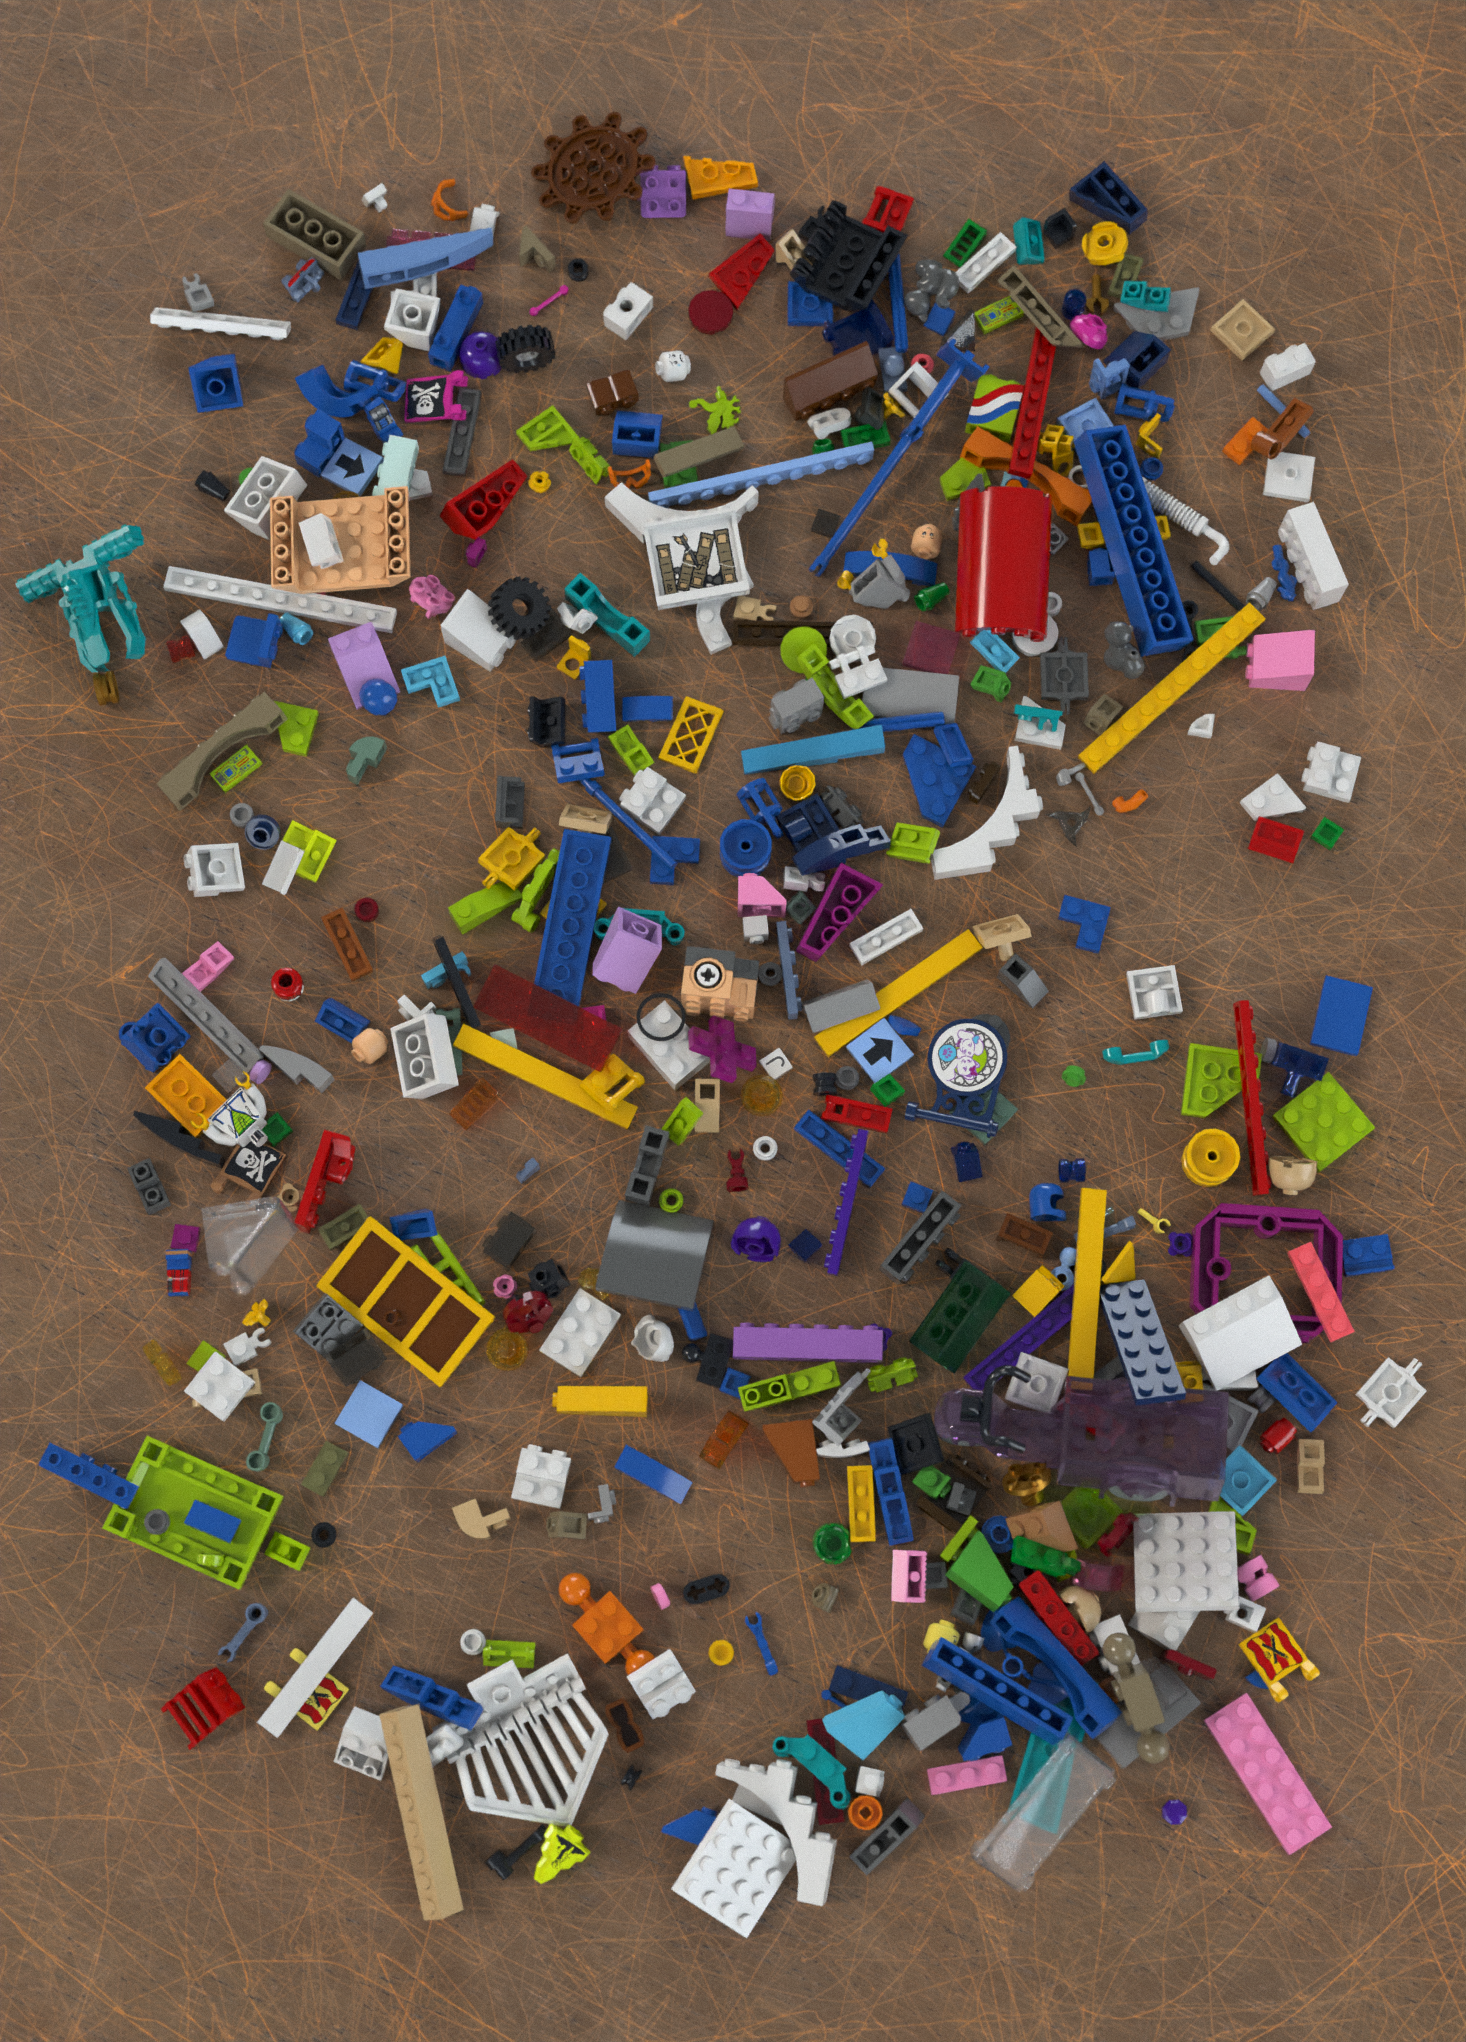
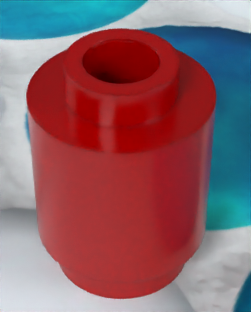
M1283 1417L1280 1421L1276 1420L1260 1436L1262 1440L1260 1445L1269 1454L1272 1452L1279 1454L1295 1438L1294 1434L1297 1430L1290 1421Z

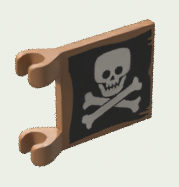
M252 1141L245 1147L237 1144L222 1170L212 1182V1191L221 1194L227 1181L230 1180L252 1192L246 1200L245 1206L247 1210L254 1212L287 1155L265 1143L260 1147H257Z

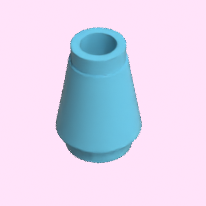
M285 613L281 616L280 622L283 624V628L295 643L304 645L310 641L313 636V630L309 624L290 613Z

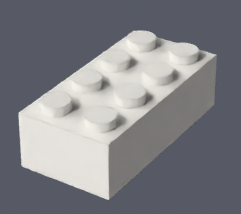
M1311 502L1288 510L1278 530L1280 540L1286 544L1289 561L1294 563L1296 578L1305 589L1304 596L1307 603L1311 604L1313 610L1339 602L1349 584L1315 503Z

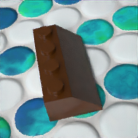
M867 341L784 378L783 399L795 421L801 418L807 419L814 412L821 409L827 410L834 403L841 400L847 401L856 393L863 391L867 386L873 388L877 384L878 373Z

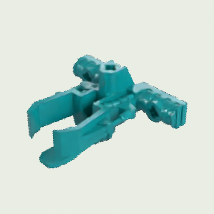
M124 524L121 526V529H115L101 536L100 540L97 541L95 539L92 541V544L82 546L84 558L75 563L70 559L64 565L59 558L55 560V563H49L46 565V568H40L26 575V578L18 579L17 583H15L17 589H19L20 596L27 603L51 596L58 591L57 589L62 588L64 596L59 600V606L62 607L65 618L68 620L71 629L69 636L75 639L80 662L92 673H106V671H110L104 665L109 662L110 652L100 628L99 612H113L127 638L125 659H140L145 652L146 638L140 628L135 611L137 604L132 601L127 591L128 587L124 581V574L108 570V566H110L109 561L127 557L138 546L144 545V536L141 534V528L137 525ZM117 585L119 590L124 594L126 600L117 598Z

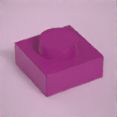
M479 537L474 543L471 542L468 545L465 553L468 565L477 569L487 551L486 540Z
M175 1224L170 1248L174 1250L189 1249L191 1252L196 1253L200 1227Z

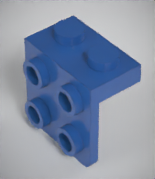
M268 613L267 621L240 615L236 616L225 653L226 658L231 661L271 668L272 661L277 655V641L283 632V624H281L278 615Z

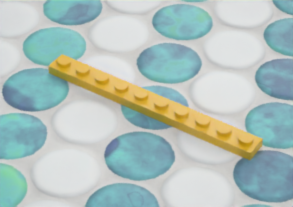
M1249 602L1078 755L1081 762H1084L1086 767L1095 774L1263 624L1266 618Z

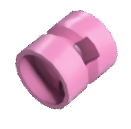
M1262 1555L1256 1556L1237 1568L1238 1581L1245 1583L1244 1591L1251 1602L1280 1586L1274 1575L1267 1573L1268 1565Z

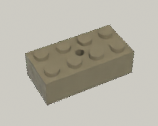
M290 189L285 192L263 222L266 236L307 261L311 257L315 258L321 269L340 280H343L356 262L358 253L363 252L367 246L364 232Z

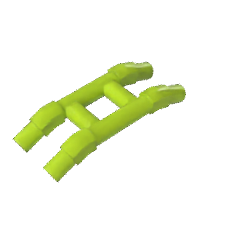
M437 1231L438 1235L431 1236L430 1238L444 1259L433 1265V1267L442 1272L450 1266L457 1277L453 1283L459 1288L464 1287L468 1295L483 1306L485 1300ZM417 1244L411 1247L413 1251L428 1262Z

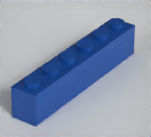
M940 1637L932 1644L922 1663L923 1667L1051 1745H1055L1063 1740L1072 1722L1073 1717L943 1637Z

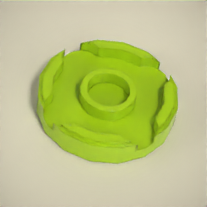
M809 626L791 629L784 636L781 643V657L784 664L792 671L804 673L797 657L814 643L826 657L827 645L823 635Z

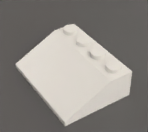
M1270 1276L1259 1280L1183 1321L1179 1325L1180 1330L1202 1365L1215 1391L1302 1345L1285 1303Z

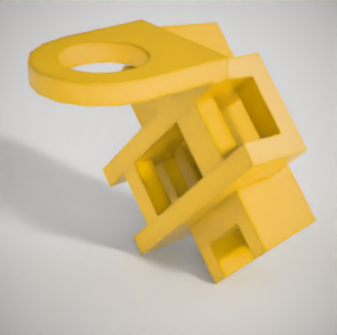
M1048 424L1045 432H1040L1037 451H1039V454H1043V452L1053 453L1052 470L1058 473L1059 466L1063 462H1067L1066 470L1058 474L1065 477L1068 476L1073 468L1074 452L1072 448H1075L1074 436L1065 435V426Z

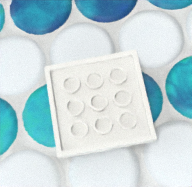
M1235 1511L1134 1514L1139 1518L1138 1522H1134L1136 1612L1239 1610Z
M728 1799L673 1885L672 1890L747 1938L796 1861L791 1840L731 1799Z

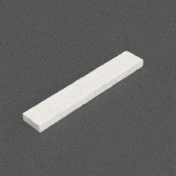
M353 1597L257 1723L278 1738L373 1612Z

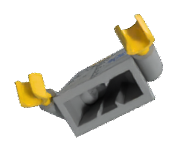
M880 539L878 543L881 548L874 543L872 553L883 560L877 559L853 582V574L845 570L839 577L837 584L841 589H849V593L853 596L855 603L865 607L873 606L886 609L896 600L906 602L910 596V590L905 586V575L892 555H888L886 552L888 547L887 541Z

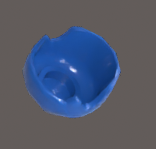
M380 678L369 679L362 685L359 692L361 705L375 716L387 715L395 708L397 703V694L394 687Z

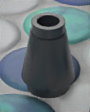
M203 470L194 484L198 487V491L222 502L227 499L231 492L211 471L208 473L206 470Z

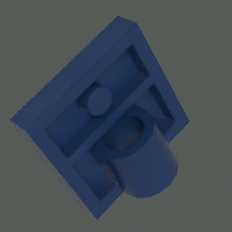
M818 793L776 815L777 821L797 853L815 841L839 831L838 826Z

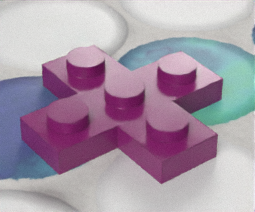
M713 1015L708 1020L709 1031L694 1026L688 1031L689 1050L710 1057L712 1077L733 1083L737 1078L736 1067L750 1072L757 1067L756 1048L735 1041L734 1022Z

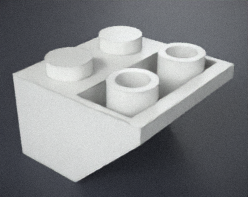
M354 1707L344 1725L334 1759L335 1763L380 1781L382 1780L389 1763V1757L380 1716Z

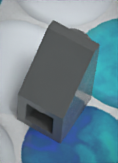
M1016 953L999 970L997 978L1032 1009L1049 992L1034 969Z

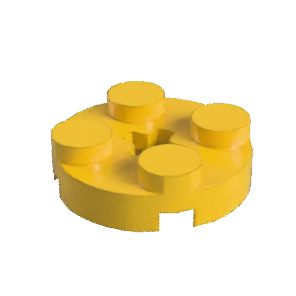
M1110 221L1101 222L1092 227L1093 230L1088 235L1086 232L1082 240V249L1090 264L1108 265L1120 262L1124 258V253L1128 247V238L1125 230L1118 227L1117 223ZM1105 240H1108L1109 244L1107 246H1100Z

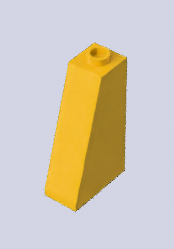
M558 1386V1392H553L552 1407H557L558 1414L647 1417L648 1389L646 1386Z

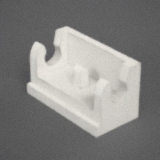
M320 513L299 522L312 566L320 565L321 569L344 561L330 518Z

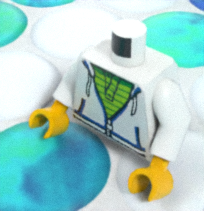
M243 1071L247 1076V1080L241 1083L235 1076V1081L238 1085L244 1086L245 1089L243 1090L240 1087L208 1119L203 1114L197 1113L196 1115L202 1118L201 1125H196L195 1122L191 1121V1125L194 1128H202L203 1133L217 1144L227 1146L238 1144L241 1147H245L252 1141L257 1147H260L268 1139V1136L262 1131L267 1125L264 1119L267 1114L265 1099L255 1084L249 1082V1074Z

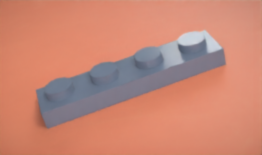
M786 921L776 922V933L788 1020L798 1019V1011H802L801 997H796L795 988H799L798 975L793 974L792 965H796L795 952L790 951L789 942H793L792 929L787 928Z

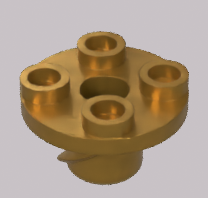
M1038 1460L1024 1465L1016 1463L1008 1467V1473L1002 1480L1005 1492L1010 1495L1020 1496L1021 1502L1025 1506L1040 1504L1044 1500L1043 1489L1052 1480L1051 1470L1046 1462Z

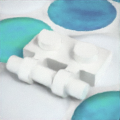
M873 644L866 647L863 645L856 648V651L846 655L842 653L837 655L836 659L829 661L831 670L838 667L841 668L842 673L836 675L835 680L843 699L887 682L888 679L879 659L873 661L868 659V655L875 653ZM859 659L862 665L850 670L848 663Z

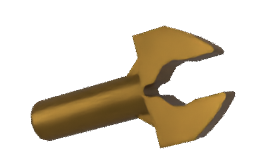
M1094 274L1092 276V297L1086 298L1085 310L1093 315L1094 305L1097 302L1101 308L1100 316H1102L1108 309L1109 299H1104L1101 296V276Z

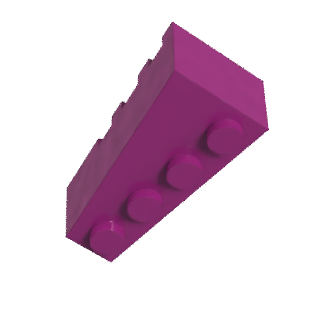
M840 863L795 952L817 962L876 895L883 884Z

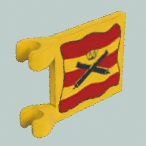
M1279 1617L1238 1644L1268 1686L1276 1702H1281L1288 1697L1287 1690L1278 1681L1299 1666L1307 1681L1313 1680L1320 1674L1317 1667L1309 1661Z

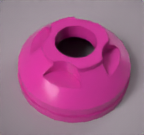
M1078 315L1070 322L1072 332L1084 344L1095 349H1102L1108 341L1107 326L1097 315Z

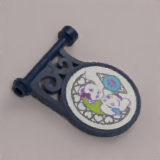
M959 1019L942 1027L933 1037L928 1049V1066L937 1086L936 1101L931 1110L919 1108V1103L909 1101L906 1107L905 1120L915 1122L916 1118L986 1132L987 1138H991V1136L996 1137L999 1123L995 1122L992 1116L1001 1079L1004 1076L1008 1062L1006 1045L998 1031L986 1022L977 1019ZM943 1090L946 1091V1092H948V1093H947L946 1095H944V1096H943ZM992 1090L986 1113L981 1116L973 1115L969 1111V1105L972 1102H978L980 1104L979 1107L973 1106L972 1110L975 1113L982 1112L985 1108V1103L979 1096ZM960 1097L966 1098L963 1104ZM949 1099H955L957 1107L952 1114L938 1112L941 1105L947 1111L953 1109L951 1102L948 1105L946 1103Z

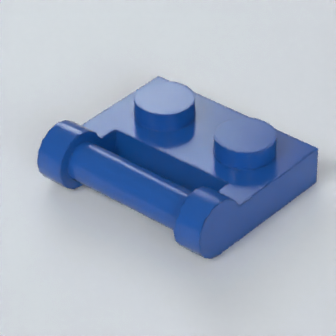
M593 738L589 742L565 746L551 745L558 784L605 776L598 738ZM593 751V753L567 758L560 757L563 755Z

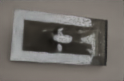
M970 309L941 340L940 348L950 340L955 339L957 342L954 346L961 352L967 350L975 351L974 310Z

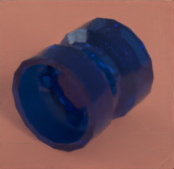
M1071 289L1066 292L1061 311L1067 319L1073 320L1076 316L1083 315L1087 299L1085 293L1079 289Z
M1067 1158L1059 1159L1058 1172L1060 1183H1068L1070 1180H1075L1077 1183L1085 1182V1159L1076 1158L1074 1161H1069Z

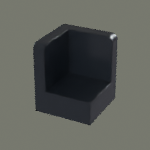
M1063 208L1046 218L1043 233L1056 249L1074 239L1077 224L1067 210Z

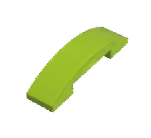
M815 643L797 657L807 679H814L824 696V702L847 725L854 730L859 729L874 717L860 698L855 700L850 696L843 699L836 683L835 675L826 665L829 660Z

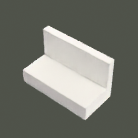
M281 840L262 884L285 895L303 857L304 850Z

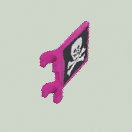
M457 370L449 375L407 379L405 423L442 419L466 420V410H462L461 404L452 405L453 386H468V377L463 376L464 372L462 370Z

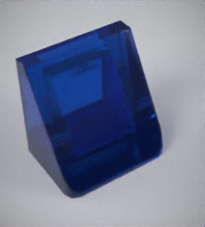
M805 1229L788 1246L805 1263L823 1247V1244Z

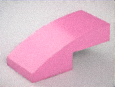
M217 941L200 955V959L182 974L201 992L234 960V956Z

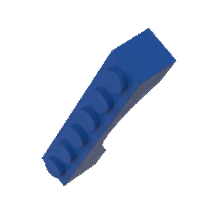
M1020 1596L1000 1608L992 1618L990 1623L1007 1642L1032 1653L1053 1671L1070 1698L1075 1720L1092 1739L1108 1729L1123 1713Z

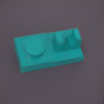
M1015 704L1013 714L1018 715V720L1032 721V717L1039 718V730H1043V724L1049 719L1052 724L1051 732H1055L1059 716H1062L1063 711Z

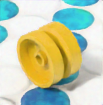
M1205 1129L1195 1134L1184 1148L1181 1158L1182 1168L1186 1176L1196 1185L1217 1187L1226 1182L1238 1168L1240 1161L1239 1146L1227 1132L1219 1129Z

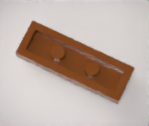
M343 907L322 916L321 919L351 981L353 982L374 972Z

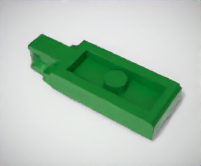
M1019 1535L1013 1540L1011 1562L1033 1570H1040L1042 1573L1053 1577L1066 1574L1075 1576L1081 1570V1561L1068 1557L1066 1552Z

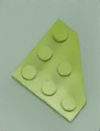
M1190 1043L1181 1115L1206 1118L1242 1091L1238 1050ZM1254 1053L1257 1054L1259 1060L1258 1068H1256L1257 1078H1259L1262 1054Z

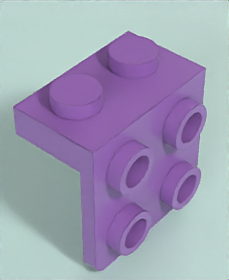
M655 165L652 171L640 174V182L643 189L641 215L644 218L684 217L686 215L685 169L681 170V165H667V170H658V166Z

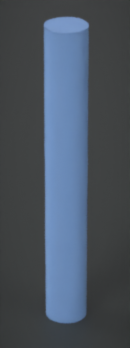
M1264 384L1257 389V392L1281 415L1286 406ZM1303 425L1298 433L1303 438H1306L1311 431Z

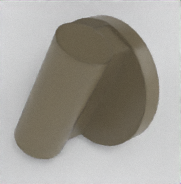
M821 1583L813 1590V1605L830 1613L839 1589L827 1583Z

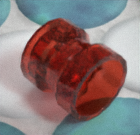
M189 634L182 636L177 642L173 639L166 641L173 664L180 662L185 657L189 659L196 657Z

